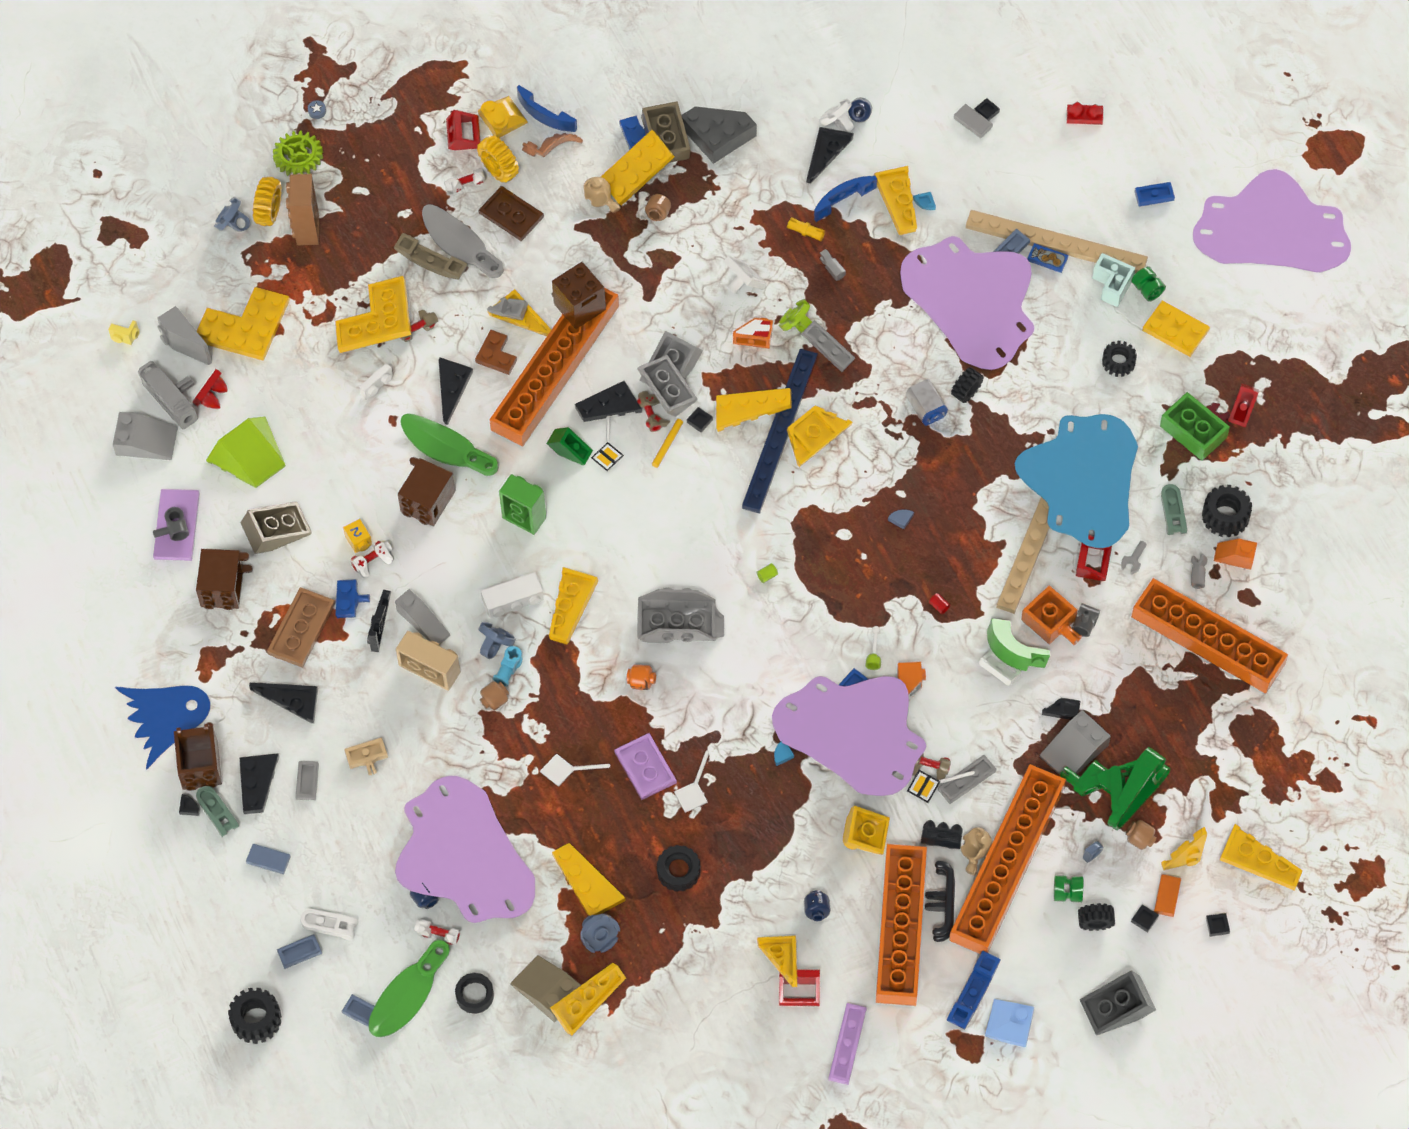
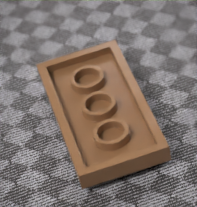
M300 587L267 650V654L303 668L335 605V600Z

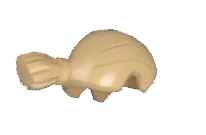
M592 177L585 181L583 186L584 196L586 200L589 199L592 206L602 207L607 205L612 213L621 209L620 205L611 199V188L608 181L602 177Z
M980 827L973 828L963 836L965 842L960 847L962 854L969 859L966 872L973 876L977 873L978 860L987 855L992 845L989 833Z

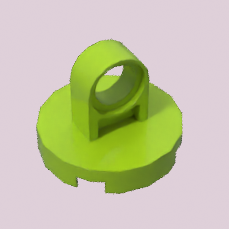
M805 299L795 303L797 307L794 309L789 308L779 321V327L783 331L795 327L802 333L812 323L806 316L810 304Z

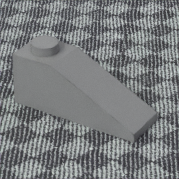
M410 589L395 601L397 612L428 641H435L440 645L450 636V633L430 609Z

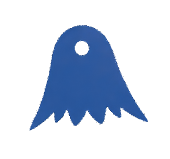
M175 686L151 689L115 687L120 693L134 700L126 703L128 706L138 709L127 718L132 722L143 723L135 733V738L150 737L143 748L152 747L148 756L146 770L163 752L175 743L174 731H177L176 728L181 727V730L196 728L206 719L210 711L209 697L198 687ZM189 700L197 702L195 710H188L186 708V703Z

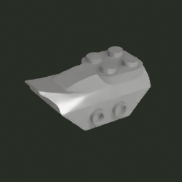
M672 588L658 589L638 597L637 637L647 643H670L673 640H682L683 642H691L692 640L716 641L717 638L724 637V615L716 608L714 598L698 590L690 588L673 590Z

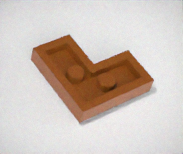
M490 329L475 358V363L510 375L517 357L502 351L508 336Z

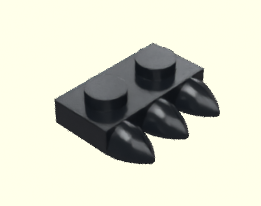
M928 820L923 825L921 844L960 849L963 829L959 824H955L949 829L945 822L940 823L936 827L932 820Z

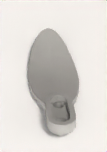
M429 204L423 207L422 216L425 227L434 242L445 253L467 264L476 266L490 278H498L503 274L502 262L486 250L483 241L473 230L437 206Z

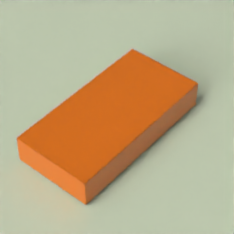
M1161 875L1154 909L1155 913L1174 917L1181 878Z

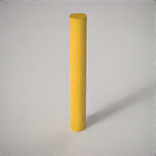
M681 419L675 421L654 458L652 466L659 467L683 424Z

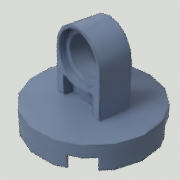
M233 197L229 200L232 204L230 206L225 205L215 221L217 224L214 227L220 231L227 225L238 232L247 230L250 226L249 218L238 210L241 201ZM238 218H242L245 221L244 228L237 226L236 221Z
M481 622L478 630L486 636L480 649L481 655L492 659L497 654L501 644L509 647L514 645L516 639H514L512 634L500 627L498 629L492 627L493 624Z
M607 914L588 916L582 923L581 941L590 952H606L618 940L617 934L618 931L620 932L618 922Z

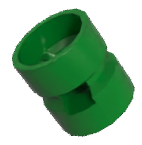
M1150 266L1140 269L1131 280L1134 286L1141 290V294L1147 301L1157 299L1166 289V285L1160 278H1156L1157 275Z
M1055 875L1054 901L1065 902L1067 899H1070L1071 902L1082 903L1083 876H1072L1068 879L1064 875ZM1064 885H1069V893L1064 892Z

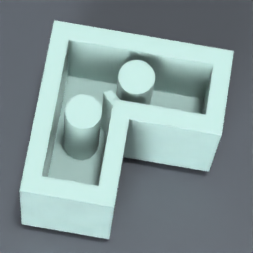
M1102 253L1094 266L1092 279L1105 284L1101 300L1118 307L1132 283L1131 280L1135 274L1136 267Z

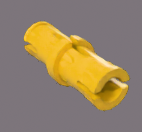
M792 217L787 225L788 229L797 231L804 237L809 236L819 241H822L825 235V230L816 228L809 222L804 223Z

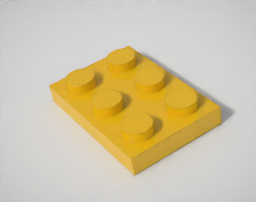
M1162 300L1143 326L1142 331L1191 357L1209 332L1210 326Z

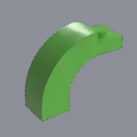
M991 619L987 629V640L991 650L1001 661L1022 671H1027L1029 666L1046 667L1050 657V650L1028 647L1019 643L1012 635L1011 621Z

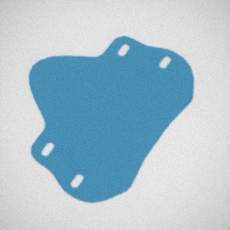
M1107 414L1088 417L1064 416L1060 420L1056 439L1031 447L1017 457L1015 470L1019 477L1048 503L1047 523L1052 530L1070 535L1087 546L1106 548L1117 543L1129 529L1128 499L1131 472L1138 444L1131 429L1121 419ZM1103 420H1106L1108 423L1107 430L1101 429ZM1069 422L1074 423L1073 432L1068 431ZM1057 515L1063 517L1062 525L1060 526L1056 524ZM1089 530H1094L1095 532L1093 541L1088 539Z

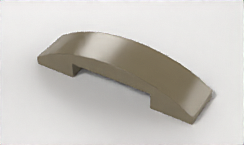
M402 233L394 246L396 251L410 261L444 277L459 280L468 266L467 263L453 256L449 259L420 245L419 240L405 233Z

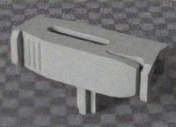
M149 361L139 368L138 374L143 386L181 429H186L197 421L194 407L182 394L194 385L190 377L187 376L174 385L166 374L157 368L153 361ZM148 367L152 368L146 373L144 372V370H146Z

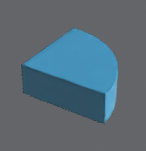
M931 192L913 195L914 202L920 208L936 210Z
M782 741L777 745L774 752L776 766L794 758V754L789 746L783 744Z

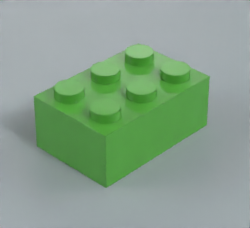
M1188 392L1162 415L1160 422L1161 428L1201 461L1227 438L1230 426Z
M511 474L499 490L502 518L535 535L546 519L544 491L538 485L526 482L521 476L516 477Z

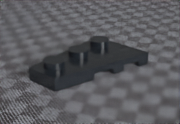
M625 381L575 404V409L583 422L605 419L607 416L612 415L624 416L625 413L631 412L642 413V408Z
M279 753L239 758L244 814L264 812L271 781L275 774V767L279 760Z

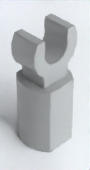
M826 249L820 252L821 257L819 259L826 265L825 268L836 281L842 279L846 275L844 268L835 258L831 257Z
M1201 554V559L1198 561L1195 556H1192L1191 562L1194 567H1192L1191 586L1196 589L1204 588L1206 574L1204 566L1207 564V557Z

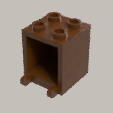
M580 262L552 280L553 292L551 295L554 305L575 329L606 310L604 286L583 262Z
M411 457L409 461L414 468L398 492L400 512L406 517L418 519L424 525L429 524L434 527L456 491L454 475L452 472L424 459Z
M201 549L196 592L201 607L205 609H239L243 573H251L253 571L251 565H245L242 562L249 560L250 557L247 552H240V550Z
M207 723L204 724V727L186 730H181V727L176 728L177 731H174L177 772L182 789L194 791L203 786L214 788L217 785H222L218 741L213 726H209Z

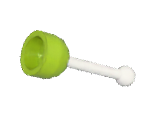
M874 626L872 628L874 633L872 654L867 656L865 667L870 670L881 668V658L876 655L877 635L880 632V628Z

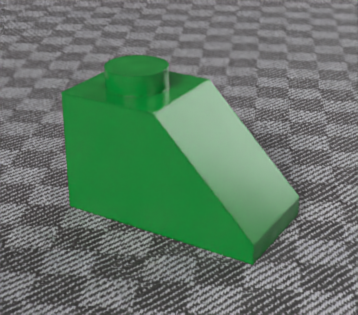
M569 427L554 429L546 443L559 456L580 465H585L593 452Z

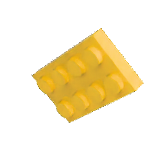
M651 130L601 177L608 181L611 195L622 206L675 156L656 132Z

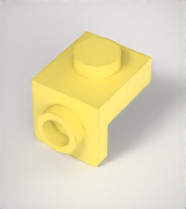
M133 320L129 328L111 323L108 329L113 341L132 345L134 339L138 338L140 331L137 322Z

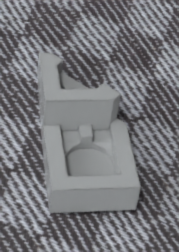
M503 297L500 299L501 302L487 308V311L492 314L523 320L528 303L525 300H507Z

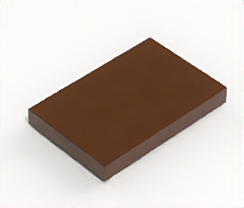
M500 186L478 210L480 215L520 241L544 218V213L503 186Z

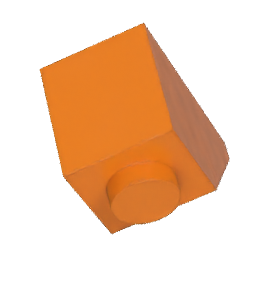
M1238 538L1217 543L1214 561L1251 570L1257 542Z

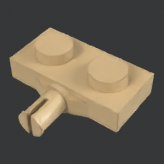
M382 738L344 749L350 769L366 766L368 775H372L370 768H372L373 775L377 773L374 766L376 761L388 758Z

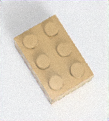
M407 631L396 647L400 667L448 691L461 673L458 655L453 650H446L440 647L437 642L424 639L417 632Z

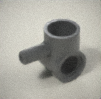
M171 507L165 512L164 517L167 527L152 531L155 538L169 534L170 539L173 541H180L189 536L184 513L178 507Z
M1082 603L1072 628L1082 637H1089L1098 620L1100 610Z

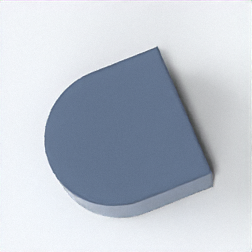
M1096 841L1085 849L1083 859L1087 863L1102 852L1103 846L1101 843Z

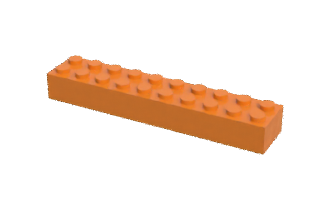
M604 288L606 310L577 329L571 325L563 314L489 419L491 431L522 447L525 445L618 309V294Z
M1029 764L953 925L949 941L979 954L982 951L989 952L1065 789L1066 779Z

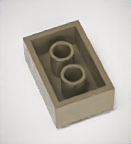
M678 101L642 108L641 119L645 134H648L651 130L656 132L675 156L669 163L689 159L691 149Z

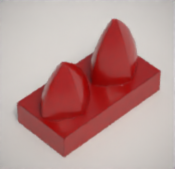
M1078 101L1072 105L1067 104V124L1103 125V106L1096 104L1082 105Z
M215 369L192 401L193 404L197 407L199 404H202L208 408L220 409L218 399L209 390L211 389L218 393L228 391L225 381L220 377L222 372Z

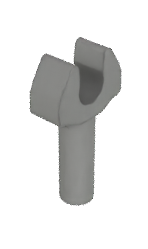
M1144 541L1139 542L1132 556L1123 557L1121 562L1122 570L1126 568L1127 564H1132L1131 574L1139 571L1141 563L1138 562V559L1147 545Z

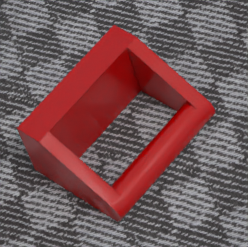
M453 110L446 118L448 149H477V145L480 143L479 116ZM472 122L473 140L462 138L461 123Z
M1088 535V539L1093 541L1094 537ZM1081 543L1076 577L1106 581L1112 546L1094 548ZM1088 548L1104 550L1100 572L1085 566Z
M797 969V984L816 985L815 998H783V984L789 983L779 972V1006H820V970Z

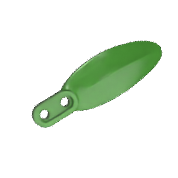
M404 414L401 417L400 423L405 435L426 456L444 464L469 467L485 476L494 475L498 471V463L494 457L475 449L468 439L456 431L418 415Z
M434 941L416 964L403 970L387 986L370 1015L368 1027L373 1036L385 1037L397 1032L418 1013L430 993L435 973L449 956L450 949L445 941ZM441 949L443 953L438 955L435 951ZM424 965H430L431 969L427 971L423 967Z

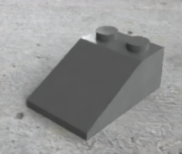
M1132 970L1080 999L1096 1035L1138 1021L1156 1011L1140 975Z

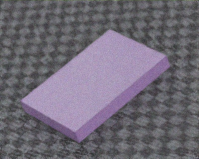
M650 733L614 750L641 800L677 783Z

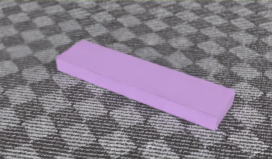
M850 1003L846 1004L829 1074V1081L849 1085L867 1007Z

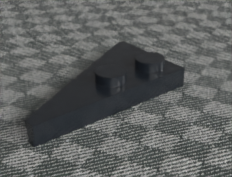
M819 127L806 183L811 184L853 140L854 133Z
M439 357L443 422L448 425L470 380L473 368Z
M384 589L375 615H372L371 627L368 632L367 644H370L371 652H379L391 591Z
M249 683L252 692L300 718L314 723L318 695L317 686Z

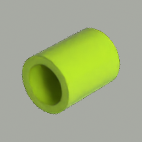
M772 563L756 572L762 583L778 575V571Z

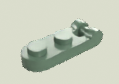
M1174 484L1165 485L1161 491V500L1167 535H1174L1176 532L1185 534L1187 533V524L1180 489ZM1173 521H1179V525H1173Z
M203 786L198 789L196 793L197 801L221 837L227 835V832L232 828L236 829L239 827L233 815L212 787ZM226 818L228 822L222 825L220 821Z

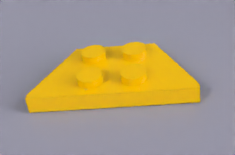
M816 405L787 428L797 465L801 467L849 428L853 422L848 419L846 421L836 417L837 414L826 412L823 408Z

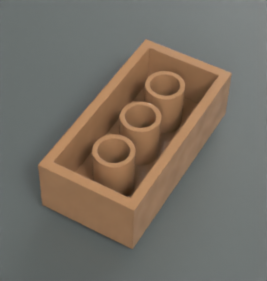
M312 174L290 175V182H286V191L288 193L286 208L288 209L292 238H296L297 245H319V209Z

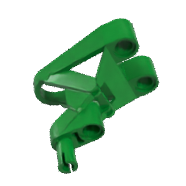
M1148 747L1137 760L1120 766H1112L1110 769H1107L1098 761H1094L1081 777L1067 766L1063 769L1065 773L1061 771L1059 776L1074 786L1073 790L1081 796L1089 795L1100 789L1110 794L1113 812L1109 817L1108 825L1115 830H1119L1160 787L1171 769L1165 765V757L1151 747Z

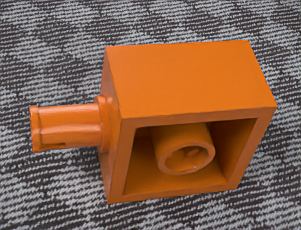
M1050 585L1022 611L1021 620L1049 645L1059 635H1063L1073 645H1076V641L1079 642L1082 638L1080 634L1070 627L1076 619L1078 610Z

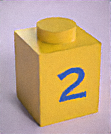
M360 519L343 527L344 535L355 553L365 551L372 545L371 536Z

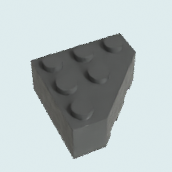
M695 106L681 115L686 134L713 164L757 136V124L746 112Z

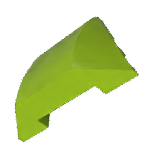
M266 417L246 419L220 438L206 459V462L213 463L220 467L221 470L228 471L235 475L236 478L255 488L286 466Z

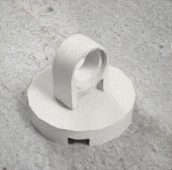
M844 99L839 102L841 106L831 107L819 119L822 126L833 122L840 131L850 132L854 125L845 112L850 109L852 104L848 99Z

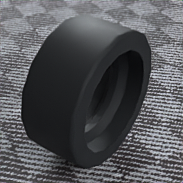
M469 973L461 977L455 988L457 1004L467 1013L477 1014L487 1010L494 998L493 986L488 977L480 973ZM480 983L486 988L485 999L475 1004L466 1002L462 994L463 989L469 984Z

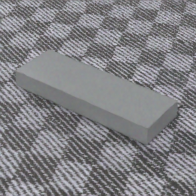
M815 320L801 334L841 372L855 359L850 352Z
M985 755L956 774L975 771L974 775L945 782L938 787V791L949 804L996 772L995 766Z

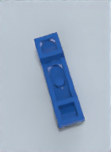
M520 85L517 86L518 99L523 108L533 118L557 130L577 131V119L563 111L557 116L534 102L532 92Z
M876 176L854 178L830 190L815 207L814 220L817 222L830 215L831 206L858 192L862 197L876 189Z
M985 951L981 952L969 980L947 1018L948 1022L966 1029L983 999L1001 959Z

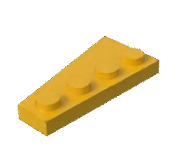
M908 166L874 173V176L877 178V187L899 235L916 232L917 229Z
M784 388L717 395V431H722L728 426L733 425L735 427L741 425V422L750 419L751 421L759 419V416L765 414L771 415L792 408L791 389Z
M1234 824L1220 861L1295 891L1303 870L1284 857L1278 856L1267 845H1262L1255 840L1254 836L1245 833L1240 829L1241 827Z
M570 843L552 852V856L588 916L602 914L625 901V897Z
M612 963L554 1004L550 1009L564 1030L572 1036L626 977L618 965Z

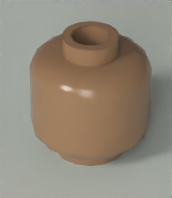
M662 194L652 195L645 207V213L653 221H662L667 217L671 209V202Z
M492 681L481 689L480 694L482 698L479 700L486 709L490 707L492 710H497L508 701L507 695H509V692L501 682Z
M1142 820L1133 821L1125 834L1127 835V841L1141 850L1147 846L1152 847L1157 838L1154 836V827Z

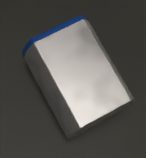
M929 379L919 382L907 390L906 397L925 426L946 416L948 408Z

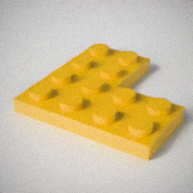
M404 276L368 284L371 312L335 321L337 346L340 353L411 335Z
M254 287L242 317L206 308L197 333L208 346L264 361L290 298L287 295Z

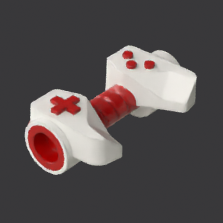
M482 168L474 170L473 174L456 179L453 177L447 179V181H444V186L447 192L452 191L456 193L463 189L462 185L473 181L476 186L484 183L485 175Z
M387 540L385 542L377 541L373 546L374 551L364 557L353 556L351 558L352 567L363 578L370 576L367 563L379 557L386 564H390L393 561L390 555V551L393 549Z
M417 919L414 931H417L423 937L430 938L431 934L444 937L443 941L450 945L457 944L460 937V930L438 928L432 926L430 921Z

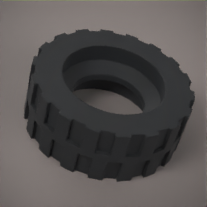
M684 845L670 846L659 855L657 861L658 879L667 889L676 892L686 891V889L692 888L700 878V859H698V855L691 848L689 849ZM674 860L685 861L689 867L687 874L682 877L673 876L669 872L671 862Z

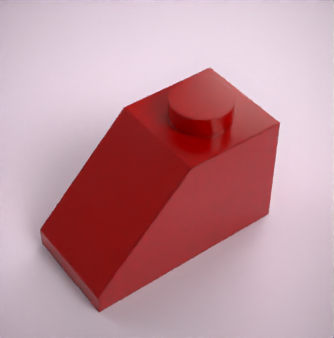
M1241 384L1228 419L1229 422L1246 428L1259 394V389Z

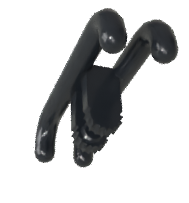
M944 861L935 862L936 874L946 877V891L925 892V898L945 902L926 903L924 909L926 911L945 912L944 925L941 928H934L932 930L933 940L935 942H943L950 938V932L954 925L955 877L954 870L950 864Z

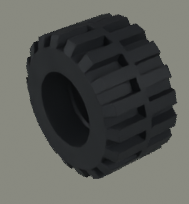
M1220 485L1219 489L1213 488L1212 492H1209L1205 498L1202 511L1203 523H1206V528H1211V533L1213 534L1219 533L1220 537H1223V535L1231 537L1232 534L1237 536L1239 531L1242 533L1249 524L1252 512V502H1250L1249 495L1245 496L1246 492L1244 490L1240 491L1237 486L1232 488L1231 485H1227V487ZM1223 506L1231 507L1237 514L1227 516L1220 513L1218 508Z
M248 988V992L242 990L240 992L241 995H236L233 998L234 1002H231L229 1005L228 1015L232 1029L239 1039L244 1038V1041L247 1043L252 1040L253 1044H258L259 1040L262 1043L266 1042L265 1038L269 1037L271 1039L274 1037L273 1032L277 1033L279 1030L278 1026H281L282 1016L278 1002L273 994L270 995L267 990H264V992H262L261 988H256V991H253V988ZM260 1008L266 1011L265 1017L257 1023H248L244 1020V1016L251 1009Z

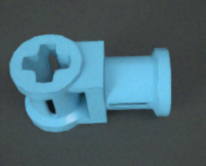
M510 646L505 650L501 667L497 675H494L492 678L495 682H501L506 687L509 685L508 681L511 675H514L516 669L522 664L520 648Z

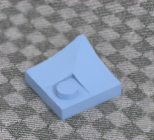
M994 999L985 1036L1008 1044L1026 1047L1034 1007Z

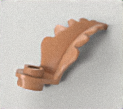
M556 133L553 137L546 138L539 149H537V145L530 141L523 143L522 151L533 157L536 154L545 157L559 144L567 141L582 143L583 140L577 135L566 133L560 135Z

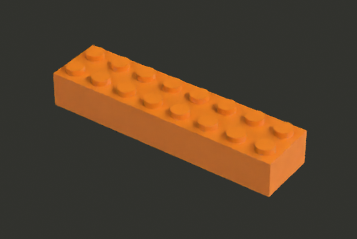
M1154 578L1133 607L1131 617L1265 694L1286 664L1287 653Z
M887 844L876 1003L916 1006L927 847Z

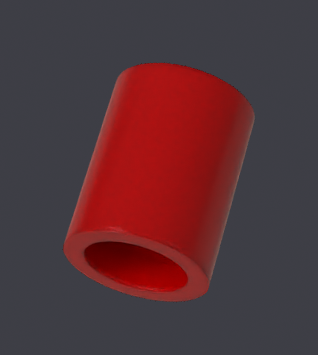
M939 593L933 595L929 600V603L940 614H944L951 606Z

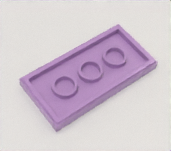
M161 489L156 529L167 527L164 517L165 512L171 507H178L184 513L189 536L180 541L171 540L169 534L156 537L153 553L154 560L192 561L199 490Z

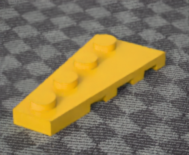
M562 568L558 598H556L555 613L552 617L549 632L550 640L568 645L598 583L597 577Z

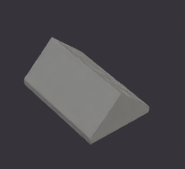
M668 355L637 368L668 414L676 417L698 400Z

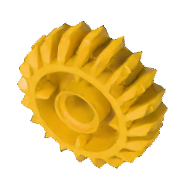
M490 135L477 145L478 156L481 158V162H483L484 167L496 180L506 183L519 173L516 157L509 149V146H506L500 138Z
M262 177L255 191L252 210L253 219L256 224L272 226L274 221H276L282 194L279 179Z

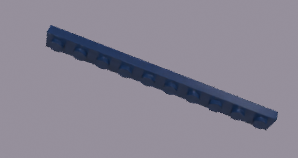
M799 349L785 387L791 389L792 408L775 414L745 495L742 509L761 513L788 439L787 428L794 423L818 353Z

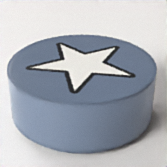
M322 101L311 102L308 105L309 116L314 119L324 117L326 114L325 104Z

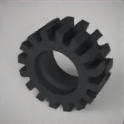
M1114 341L1111 342V346L1108 344L1103 352L1102 365L1103 367L1105 366L1104 370L1106 372L1109 370L1110 375L1115 373V377H1118V374H1121V377H1124L1125 373L1129 375L1130 371L1134 370L1136 364L1135 348L1132 349L1131 344L1127 346L1125 341L1123 344H1121V341H1117V344ZM1119 354L1125 356L1127 360L1124 363H1117L1113 361L1112 357Z
M972 367L962 372V375L955 381V385H953L951 395L962 403L970 401L971 397L973 398L974 394L978 392L981 383H983V375Z
M1093 903L1090 906L1084 905V907H1080L1078 909L1079 927L1083 930L1089 929V931L1110 929L1111 926H1115L1114 907L1105 903L1103 905L1101 903L1094 905Z

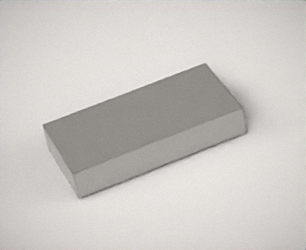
M967 104L954 114L956 121L979 138H982L993 127L990 121Z
M298 762L296 800H316L318 762Z

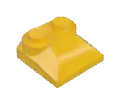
M509 96L497 101H486L478 110L479 116L492 134L498 138L528 123Z
M857 806L851 807L844 828V845L851 850L858 848L883 855L890 817Z

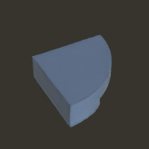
M910 510L895 511L888 517V521L905 529L914 516V512Z

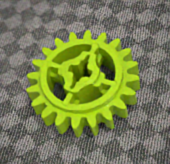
M292 131V136L286 133V139L280 137V143H275L273 160L276 168H280V172L286 170L287 176L291 172L293 175L297 173L304 174V172L310 174V169L316 171V165H321L320 159H323L322 146L319 140L316 141L315 135L310 137L309 132L303 135L302 131H300L296 135ZM306 147H308L312 151L311 154H309L307 149H305ZM284 154L288 155L290 161L284 158Z

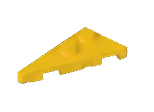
M515 289L505 296L507 300H524ZM529 304L523 320L511 319L488 312L492 317L547 336L551 331L549 326Z
M1205 827L1193 834L1194 840L1191 843L1189 840L1185 841L1176 851L1170 854L1171 860L1161 862L1163 871L1184 865L1194 866L1200 862L1207 838Z
M796 936L758 937V947L792 987H797Z

